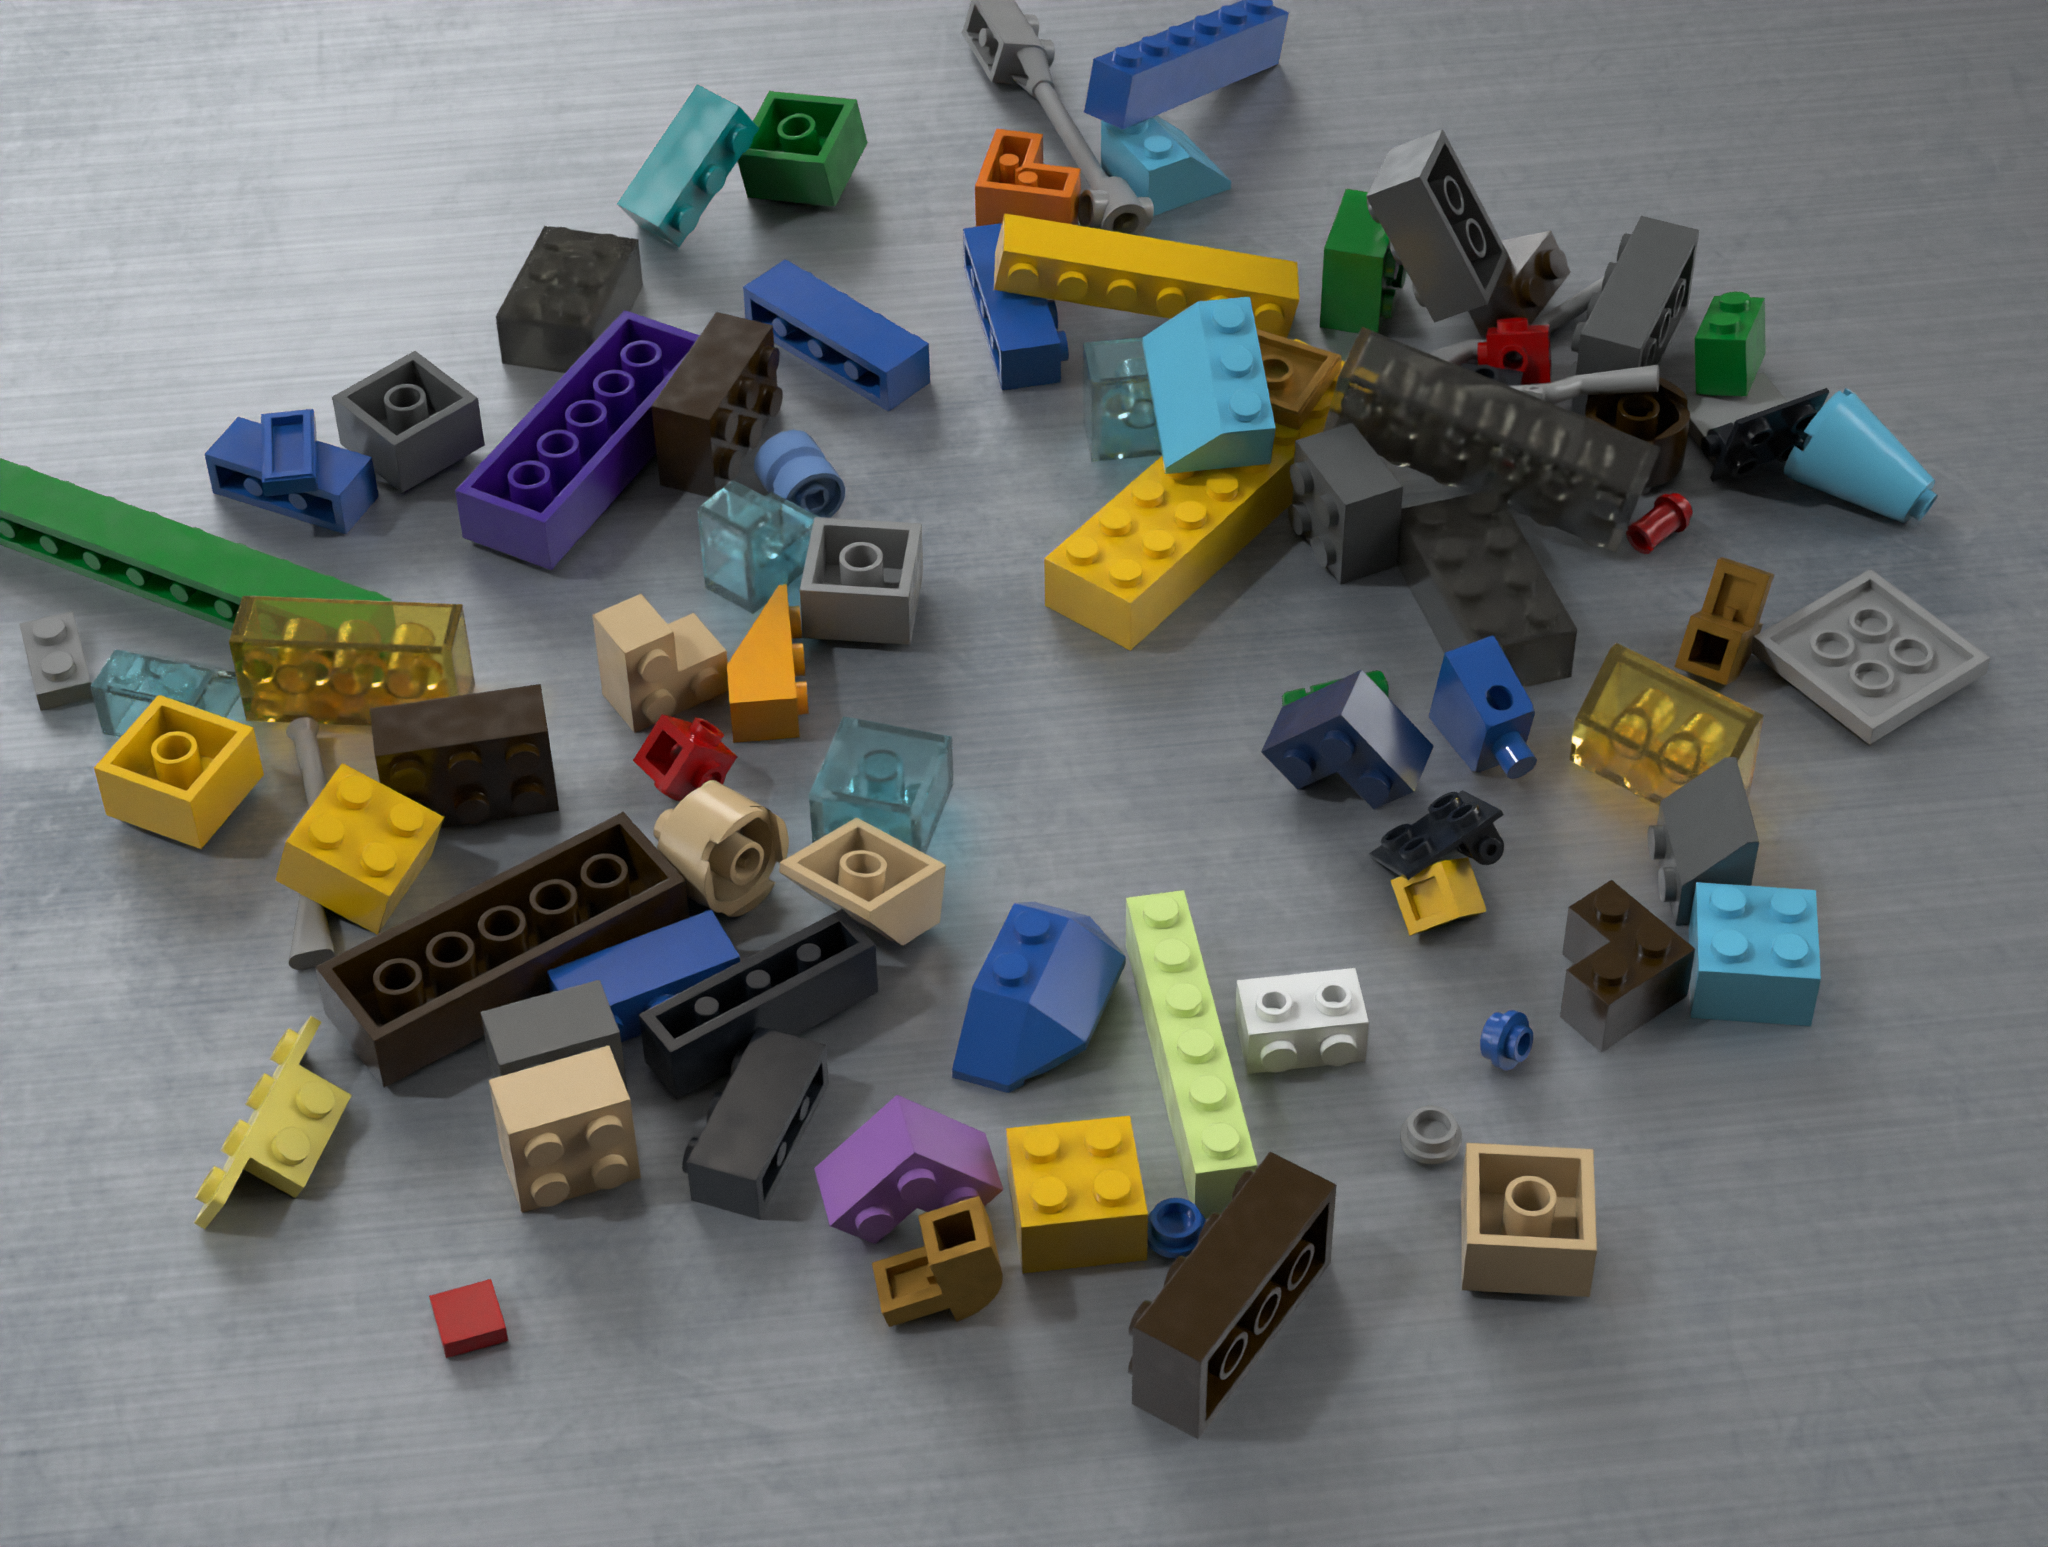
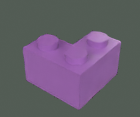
M899 1095L891 1099L814 1168L830 1226L873 1244L879 1242L917 1208L929 1212L976 1196H980L983 1205L986 1206L1003 1191L986 1133Z

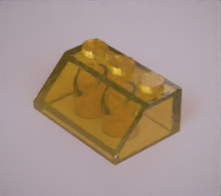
M1615 643L1610 648L1574 720L1569 760L1631 791L1636 796L1660 806V802L1723 758L1736 757L1748 798L1751 791L1764 715L1631 649Z

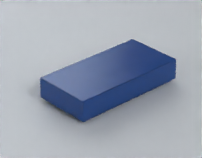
M314 409L261 414L262 485L264 495L274 496L318 491L317 437Z

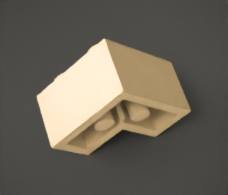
M639 594L592 615L602 694L634 733L657 723L662 714L673 716L729 691L727 651L694 613L667 624L646 598Z

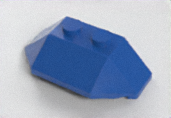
M1038 902L1013 904L972 986L952 1067V1078L1010 1093L1023 1086L1025 1079L1045 1073L1086 1050L1126 964V956L1090 916Z

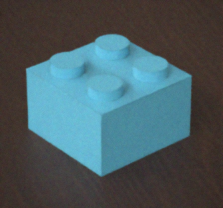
M1696 882L1688 929L1689 944L1695 948L1690 978L1691 1018L1811 1026L1821 981L1816 890Z

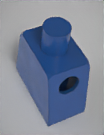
M1492 635L1445 652L1429 712V718L1471 771L1480 773L1500 765L1509 779L1520 778L1530 772L1537 763L1536 757L1526 744L1535 716L1534 706L1496 638Z

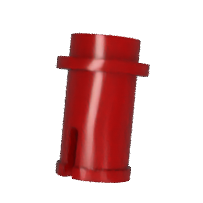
M1678 493L1660 495L1654 502V508L1627 527L1626 536L1630 545L1642 554H1649L1673 532L1679 533L1687 529L1693 515L1690 503Z

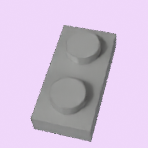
M73 611L19 623L40 711L95 698Z

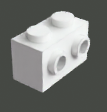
M1355 968L1237 980L1235 1021L1247 1074L1284 1072L1290 1069L1327 1065L1342 1066L1348 1063L1366 1061L1369 1020Z

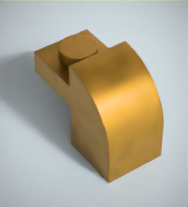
M1725 557L1719 558L1702 610L1690 616L1674 667L1724 685L1735 681L1752 654L1753 637L1761 631L1763 623H1760V618L1775 574Z
M980 1196L918 1215L925 1246L872 1262L882 1315L889 1327L950 1308L957 1322L979 1312L996 1297L1002 1285L1003 1273L991 1222Z

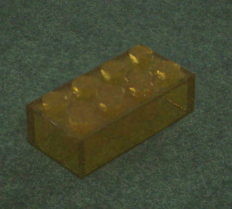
M243 596L229 639L246 721L291 723L295 719L308 717L317 721L318 724L371 726L370 708L473 694L475 687L463 604Z

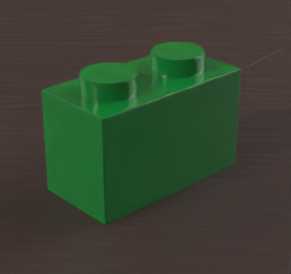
M1727 292L1721 296L1713 297L1694 338L1696 394L1747 397L1766 354L1765 298L1750 297L1744 292Z

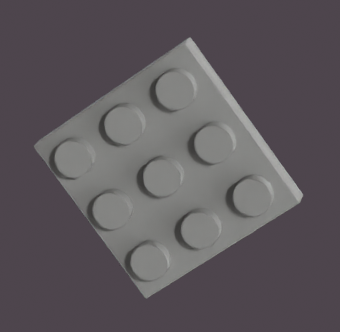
M1872 569L1865 571L1755 635L1751 649L1752 654L1869 745L1987 674L1990 661L1989 656Z

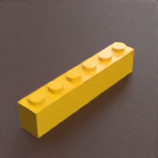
M1004 213L995 250L994 290L1171 319L1198 301L1250 297L1256 329L1284 338H1288L1300 300L1298 262Z

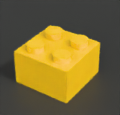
M158 695L94 767L107 816L199 849L205 846L264 776L254 727L162 695Z
M342 763L286 840L275 881L378 935L432 856L444 817Z
M1130 1115L1006 1128L1007 1177L1022 1274L1147 1260L1148 1211Z

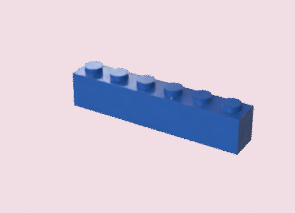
M1241 0L1231 5H1224L1220 9L1206 15L1196 16L1193 20L1178 26H1170L1168 30L1152 36H1145L1140 41L1124 47H1117L1112 52L1094 58L1084 113L1120 129H1125L1279 64L1289 12L1273 6L1272 0Z

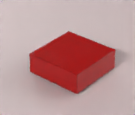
M491 1279L429 1296L446 1358L508 1341L505 1322Z

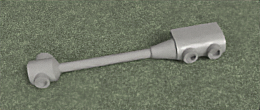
M971 0L962 34L992 83L1019 84L1040 102L1091 186L1090 190L1082 192L1079 199L1078 219L1080 225L1140 236L1146 226H1149L1152 222L1154 213L1152 200L1149 197H1137L1125 179L1116 176L1107 177L1054 91L1049 69L1054 61V44L1048 39H1038L1039 21L1037 16L1023 14L1015 0Z

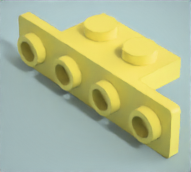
M313 1016L308 1018L298 1033L288 1028L281 1037L270 1057V1060L279 1064L272 1077L266 1073L260 1077L245 1105L254 1109L248 1123L239 1119L220 1150L229 1155L223 1169L213 1166L200 1186L195 1199L203 1202L204 1205L194 1224L203 1229L207 1228L222 1209L243 1169L294 1198L304 1189L352 1095L299 1065L321 1024V1021Z

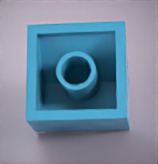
M1156 115L1125 129H1120L1101 121L1102 169L1110 177L1116 176L1125 179L1137 197H1149L1153 203V216L1231 189V180L1183 131Z

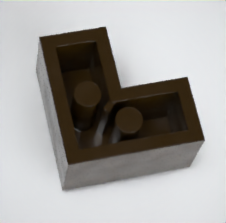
M1610 880L1568 907L1562 954L1574 965L1566 969L1560 1017L1602 1053L1688 996L1695 948L1613 880Z

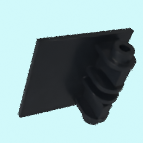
M1825 388L1736 420L1734 425L1731 422L1708 430L1707 436L1701 439V448L1707 457L1714 456L1717 461L1710 477L1712 482L1731 475L1735 478L1743 477L1751 473L1759 465L1775 459L1779 462L1787 461L1794 446L1803 450V444L1808 436L1804 430L1822 408L1829 390Z
M1463 790L1459 793L1449 792L1433 801L1428 807L1429 813L1412 825L1408 823L1402 824L1387 832L1381 839L1382 845L1369 853L1372 859L1407 880L1453 849L1472 858L1481 865H1492L1502 857L1504 852L1503 839L1493 822L1504 814L1502 810Z

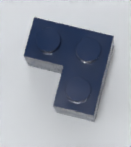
M1359 670L1283 706L1261 753L1297 790L1338 772L1373 809H1376L1415 792L1434 745L1363 670Z

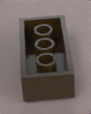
M1272 1152L1268 1153L1255 1171L1247 1170L1243 1173L1233 1191L1232 1201L1221 1214L1214 1212L1207 1219L1200 1232L1196 1247L1187 1258L1179 1256L1173 1262L1166 1275L1164 1288L1153 1302L1145 1300L1141 1303L1132 1317L1128 1332L1133 1337V1350L1128 1373L1132 1375L1133 1405L1196 1439L1200 1438L1331 1263L1337 1184Z

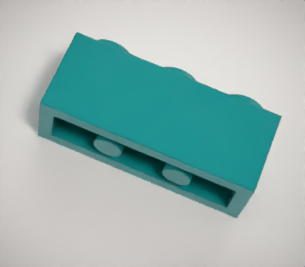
M697 84L617 202V205L637 225L680 248L688 234L696 228L700 216L714 195L724 186L726 177L741 155L749 149L759 127L740 106Z

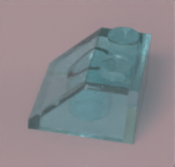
M115 649L90 687L102 733L121 737L158 695L227 718L249 683L250 678L248 672L151 652Z

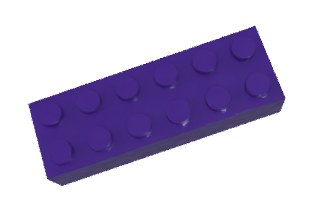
M624 310L455 490L462 538L552 570L656 454L651 406L700 335Z

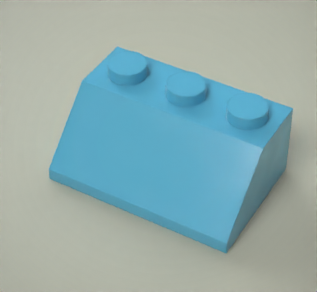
M1250 297L1198 301L1145 335L1142 339L1165 474L1270 464L1276 428Z

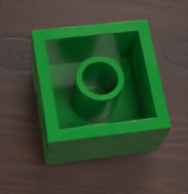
M769 91L753 120L759 127V130L753 137L749 149L737 161L747 197L836 207L868 143L857 99Z
M1345 189L1324 247L1320 327L1378 337L1384 318L1392 319L1394 316L1398 290L1395 288H1403L1407 271L1403 265H1399L1395 261L1386 232L1381 223H1376L1369 213L1366 197L1368 192Z

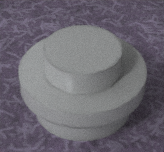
M1428 1105L1417 1108L1402 1124L1400 1130L1401 1147L1409 1157L1418 1162L1441 1164L1454 1158L1461 1148V1128L1456 1122L1455 1117L1442 1107Z

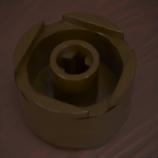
M1660 378L1658 392L1588 395L1580 447L1579 463L1581 467L1591 472L1600 480L1620 487L1625 494L1637 497L1648 494L1651 487L1662 485L1673 479L1681 471L1684 464L1690 425V412L1687 408L1688 399L1685 393L1673 383Z

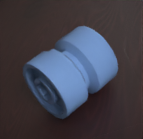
M799 430L780 432L769 438L760 447L755 456L754 471L757 478L768 494L774 498L775 504L786 520L792 525L803 528L813 527L815 517L831 518L841 507L845 499L846 488L833 466L825 459L823 452L816 442L806 432Z

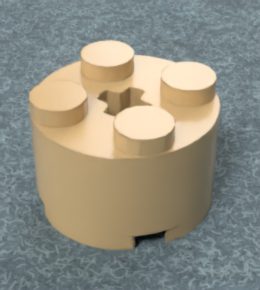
M709 780L701 787L692 791L675 809L665 810L658 817L654 826V836L659 840L657 849L685 879L687 897L713 912L724 913L729 917L740 916L751 911L768 896L776 883L769 879L776 861L780 863L787 858L789 836L783 819L766 807L715 780Z

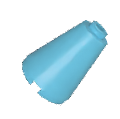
M1847 388L1844 389L1843 393L1841 391L1836 392L1811 420L1804 430L1808 434L1803 444L1804 451L1794 446L1784 467V474L1796 482L1903 524L1912 517L1920 521L1930 510L1938 496L1931 491L1935 484V479L1863 401Z

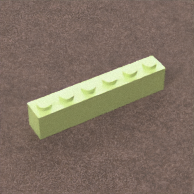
M1185 891L1126 898V949L1189 1201L1198 1207L1204 1218L1207 1219L1214 1212L1221 1214L1232 1201V1194L1240 1177L1247 1170L1255 1171L1258 1165Z

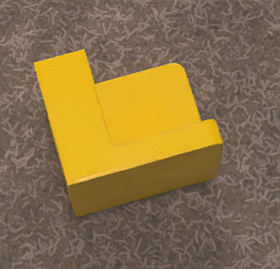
M1468 857L1434 863L1409 880L1402 876L1390 880L1409 936L1420 934L1457 919L1472 917L1486 912V906Z

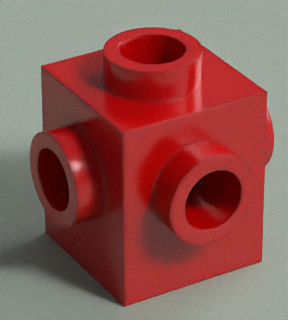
M1527 318L1500 319L1497 321L1496 328H1488L1487 342L1477 343L1478 365H1490L1495 368L1523 371L1522 385L1551 383L1550 324L1528 326ZM1517 351L1522 355V358L1512 360L1506 353Z
M662 714L633 761L655 781L654 786L661 793L681 802L688 794L709 780H715L723 784L726 774L737 759V756L721 742L724 734L708 721L695 718L693 722H688Z

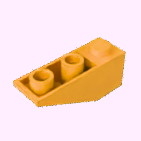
M787 584L778 585L727 664L733 743L799 738L798 715L809 714L806 681L795 682V676H806L803 643L792 644V639L802 638L800 606H789Z

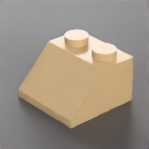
M857 817L780 862L779 872L811 896L838 911L844 909L852 919L902 946L940 923L946 865Z

